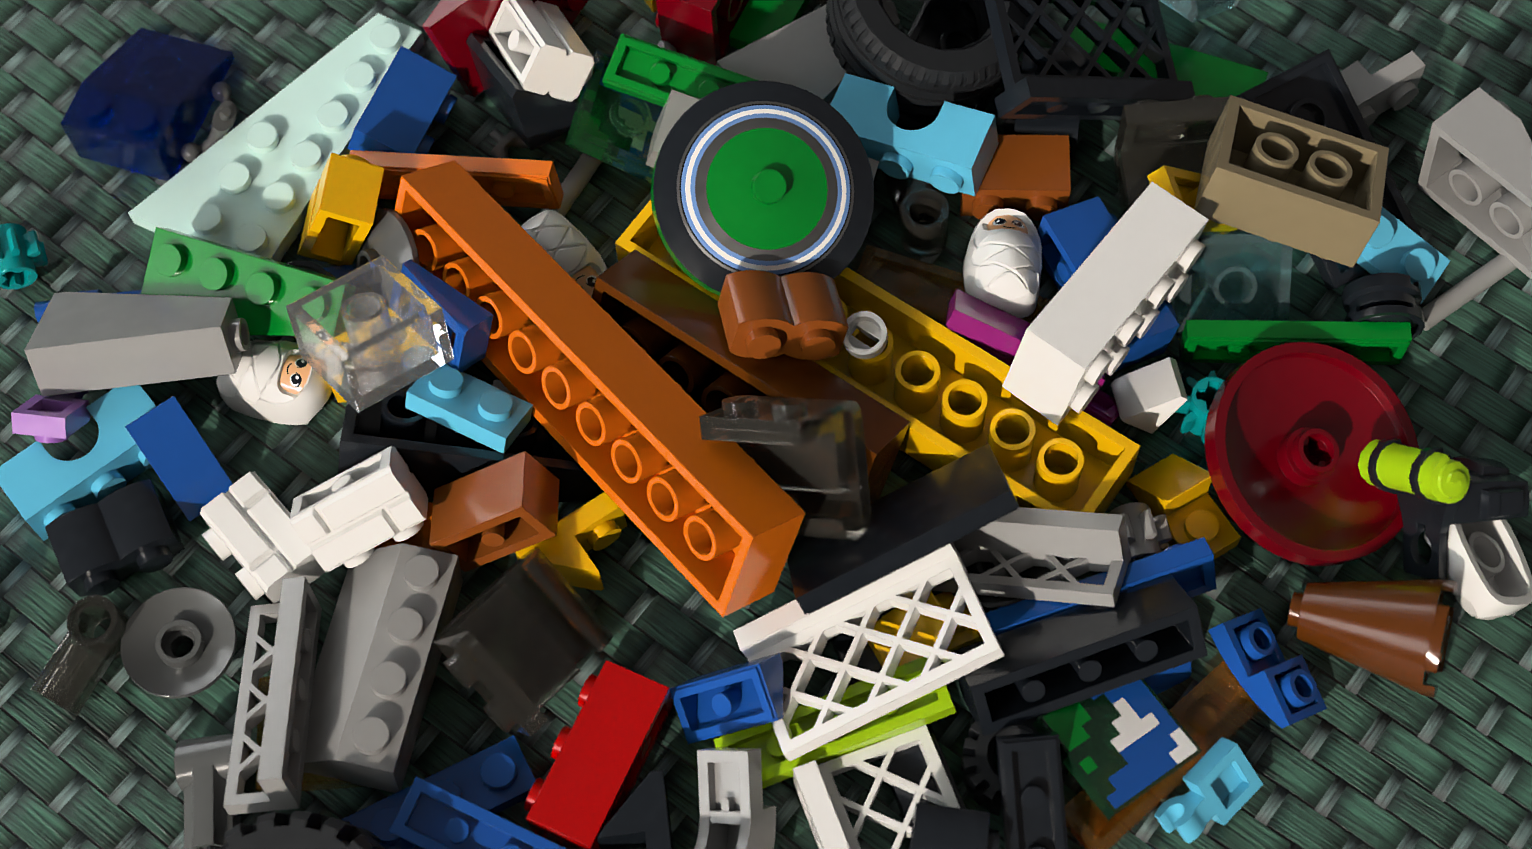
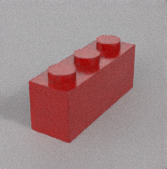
M608 660L605 661L598 676L591 674L585 681L578 698V706L582 708L573 726L565 725L559 732L551 752V757L556 760L546 779L538 778L534 782L524 805V810L529 812L526 819L533 833L568 849H601L597 840L599 833L628 799L673 707L670 687Z

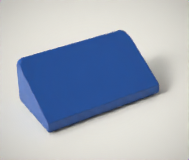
M777 653L700 675L670 688L672 700L687 743H695L782 719L783 662L781 654Z

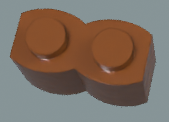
M744 270L730 273L725 277L717 303L729 351L740 357L767 359L786 354L793 358L813 361L831 358L839 354L849 328L834 279L815 272L792 273L782 277L761 270Z

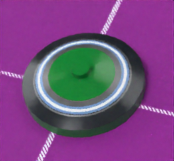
M747 81L720 88L706 95L686 110L676 121L666 136L654 164L651 182V203L659 236L673 260L693 281L706 290L720 296L726 275L744 270L767 271L780 277L792 273L815 272L835 279L854 259L867 235L874 207V183L870 162L858 135L834 107L815 94L790 84L774 81Z

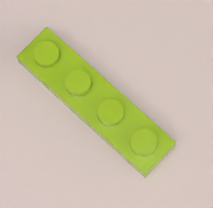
M921 657L898 666L893 678L908 682L920 676L928 658ZM860 681L848 686L840 704L855 708L867 702L874 684ZM944 685L792 761H789L783 755L771 722L732 732L713 740L716 748H761L763 789L793 777V768L814 760L819 765L957 712L948 689ZM828 694L825 695V696H822V697H820V698L826 700L827 697H828ZM803 704L797 706L789 724L793 738L813 729L821 710Z

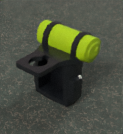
M1399 438L1373 440L1360 453L1358 467L1361 477L1368 484L1376 486L1378 490L1397 494L1403 521V568L1406 573L1429 580L1446 579L1447 532L1452 524L1505 520L1528 516L1530 502L1528 481L1510 473L1509 468L1502 462L1466 455L1451 457L1445 454L1441 447H1426L1424 449L1409 447L1402 444ZM1424 525L1425 535L1430 541L1432 550L1431 559L1428 564L1424 563L1418 552V538L1424 532Z

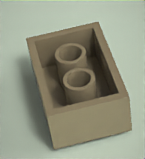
M1230 95L1207 143L1194 210L1216 223L1225 224L1263 237L1269 241L1278 242L1316 255L1322 259L1331 260L1353 268L1380 223L1389 148Z

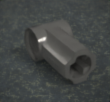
M233 733L179 740L176 744L174 771L179 788L184 792V849H206L209 845L222 847L227 843L225 832L240 824V814L229 815L223 807Z

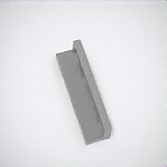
M1018 507L1017 510L952 542L959 552L965 567L978 561L991 562L995 565V567L982 574L967 573L976 594L1115 607L1131 559L1124 515ZM1033 566L1048 567L1051 572L1037 579L1022 578L1019 573ZM1088 571L1108 572L1104 585L1079 583L1075 578ZM952 578L932 588L931 591L957 593L959 587L955 578Z
M305 576L283 578L280 603L250 606L223 804L229 815L296 809L300 807L322 611ZM268 623H277L273 647L264 640L265 625ZM271 669L269 690L266 696L257 688L258 680ZM265 718L262 745L258 746L251 739V732ZM258 770L257 781L264 792L243 794L245 781Z

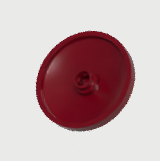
M1292 342L1273 346L1242 363L1231 372L1216 392L1209 409L1205 428V454L1209 475L1211 476L1214 489L1230 517L1242 531L1264 549L1286 560L1310 566H1335L1355 561L1377 551L1398 534L1403 527V521L1397 494L1378 490L1376 486L1368 484L1361 477L1358 467L1360 453L1369 442L1384 438H1399L1402 444L1409 447L1419 448L1413 425L1403 404L1392 388L1376 371L1347 352L1313 342Z

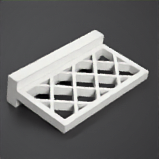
M953 543L811 614L805 615L795 599L733 631L739 648L748 661L780 653L782 662L789 659L802 662L791 688L783 687V699H785L783 703V718L771 722L783 755L789 761L1005 656L966 573V567ZM955 578L959 589L949 610L926 603L932 588ZM966 604L972 616L963 614ZM894 607L907 610L896 636L873 630L880 614ZM920 615L944 621L933 647L910 640ZM957 625L979 630L985 643L962 655L946 651ZM842 633L854 636L843 663L821 656L828 640ZM868 641L891 647L880 673L856 667ZM904 651L927 657L928 660L920 676L908 682L893 678ZM815 667L838 673L826 700L804 693ZM851 677L874 684L867 702L855 708L840 704ZM798 704L821 710L813 729L793 738L789 724Z
M926 725L819 765L814 760L793 768V784L818 849H861L857 838L866 819L897 832V837L891 849H900L904 837L911 838L912 827H910V823L913 819L916 803H920L921 798L939 806L960 808ZM919 744L927 763V768L919 785L888 772L896 752ZM885 757L880 768L869 764ZM856 769L875 777L864 805L862 806L840 796L833 776ZM931 775L939 794L926 788ZM883 781L914 794L903 823L871 810ZM846 810L859 815L854 828H852Z

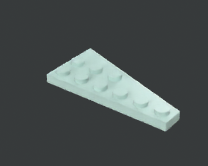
M379 13L376 14L128 212L133 223L154 233L156 227L169 228L280 262L304 227L310 197L318 180L321 178L331 152L339 155L350 154L351 150L347 148L353 130L399 48L403 46L418 54L425 43L422 31Z

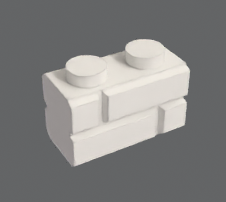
M532 0L502 1L488 33L493 44L499 49V53L522 88L526 91L542 95L548 92L553 98L569 102L578 98L583 85L587 84L592 77L595 62L592 54L559 8L538 0L535 3Z
M390 446L294 498L289 520L304 544L310 547V552L323 570L329 572L342 564L347 568H353L362 564L373 554L376 546L391 538L396 542H401L415 535L422 528L424 520L427 519L428 497L413 473H410L407 464L396 448Z
M249 471L232 484L226 493L222 492L201 508L200 514L210 528L202 536L222 561L233 555L243 568L235 573V575L255 600H258L265 594L273 604L280 603L283 578L305 576L310 585L326 572L310 552V547L304 544L291 526L289 520L290 512L255 471Z

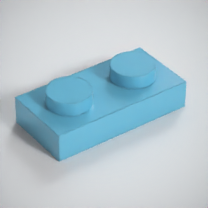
M1382 207L1380 223L1356 263L1370 274L1400 273L1409 275L1411 284L1419 281L1422 294L1420 304H1422L1451 260Z
M435 359L407 390L405 408L504 454L530 422L533 404L465 372H459L450 365Z

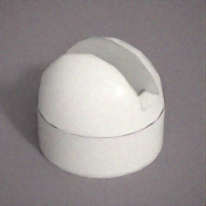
M860 311L847 318L849 328L843 341L846 350L852 356L859 359H871L878 356L885 349L888 341L886 325L881 317L873 312ZM857 328L864 335L877 342V344L871 348L852 336Z

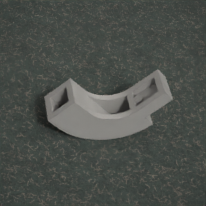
M710 747L697 750L700 821L695 849H774L776 806L763 805L761 748Z

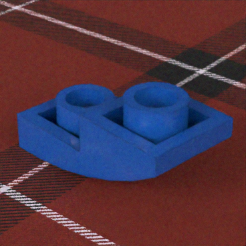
M172 396L125 426L189 522L201 515L202 507L222 492L226 493L232 485L231 480L175 396Z
M1261 608L1208 630L1218 651L1239 684L1257 706L1280 728L1292 725L1327 709L1302 654L1287 661L1285 660Z

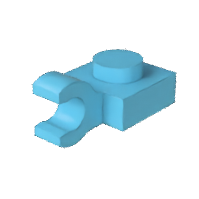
M1221 737L1182 778L1190 791L1165 801L1157 809L1154 816L1165 832L1170 834L1176 828L1182 839L1187 843H1191L1202 834L1210 820L1225 826L1260 789L1263 783L1238 744Z

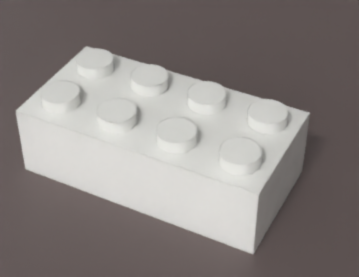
M1151 182L1026 329L1002 387L1057 426L1071 409L1080 414L1098 391L1100 386L1097 382L1105 373L1111 376L1117 370L1130 350L1128 344L1135 336L1141 339L1148 332L1160 313L1157 310L1164 300L1171 303L1187 282L1189 275L1186 273L1191 269L1205 248V245L1198 241L1209 219L1154 182Z

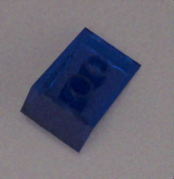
M140 28L82 81L60 124L80 157L169 181L178 173L184 161L181 154L182 147L186 143L194 141L215 99L211 91L213 85L220 81L223 82L235 57L232 52Z

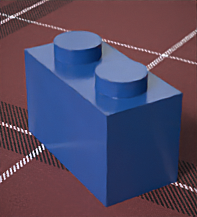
M401 46L356 124L347 149L428 154L435 139L427 134L435 121L442 125L445 124L458 99L450 94L457 75Z

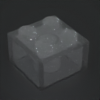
M383 255L286 306L301 357L357 412L381 401L454 359L442 308Z

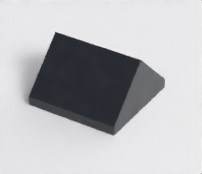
M474 33L469 34L466 43L485 94L530 150L572 129L577 112L589 118L595 116L599 107L594 101L591 106L580 102L583 91L586 92L583 88L578 98H575L572 102L553 98L548 92L542 95L524 90L490 37Z

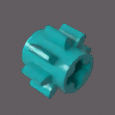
M16 223L1 224L0 287L9 290L27 287L34 283L38 277L36 267L48 265L44 243L38 241L35 230L27 232L24 226Z
M1211 371L1208 377L1198 382L1190 376L1186 378L1184 388L1188 400L1175 412L1184 414L1180 432L1183 434L1190 431L1192 434L1201 437L1203 444H1205V428L1209 413L1207 405L1211 406L1216 392L1224 382L1223 379L1217 378L1215 371Z

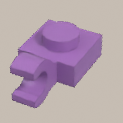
M89 391L43 397L42 395H34L11 412L12 433L34 436V439L41 443L66 441L73 433L90 421V413L86 408L89 405V400L82 399Z

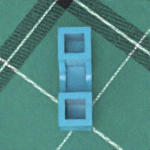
M845 73L830 104L852 126L866 151L867 157L879 161L877 168L897 179L910 177L930 183L933 187L945 193L955 194L961 192L976 196L998 146L995 115L944 101L937 118L930 125L918 130L899 128L896 126L900 113L895 87Z
M140 385L113 388L86 407L98 424L99 435L95 446L85 456L71 461L59 460L52 457L41 442L36 441L0 466V487L25 521L43 541L49 538L45 526L53 520L80 507L98 503L107 495L125 487L129 481L148 468H153L125 428L126 425L156 407Z

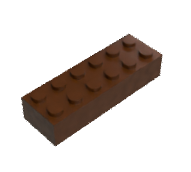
M637 250L632 251L597 276L592 298L611 315L639 346L645 349L648 355L800 507L826 524H830L880 498L910 421L813 360L797 359L786 354L767 359L740 357L730 353L717 304L718 301Z

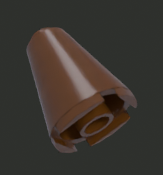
M1446 579L1308 582L1304 593L1296 591L1293 593L1288 614V625L1297 627L1298 640L1418 694L1435 698L1439 686L1428 684L1427 681L1430 672L1437 673V671H1443L1455 608L1443 605L1444 592L1457 594V582Z

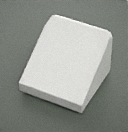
M1171 357L1125 374L1111 383L1121 420L1151 434L1188 400L1176 359Z

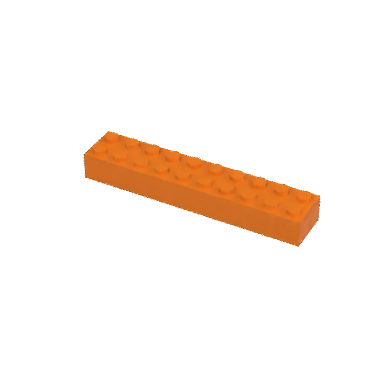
M455 160L401 175L394 211L405 220L413 235L420 266L493 314L486 356L481 360L514 396L533 404L532 415L722 617L773 593L806 512Z

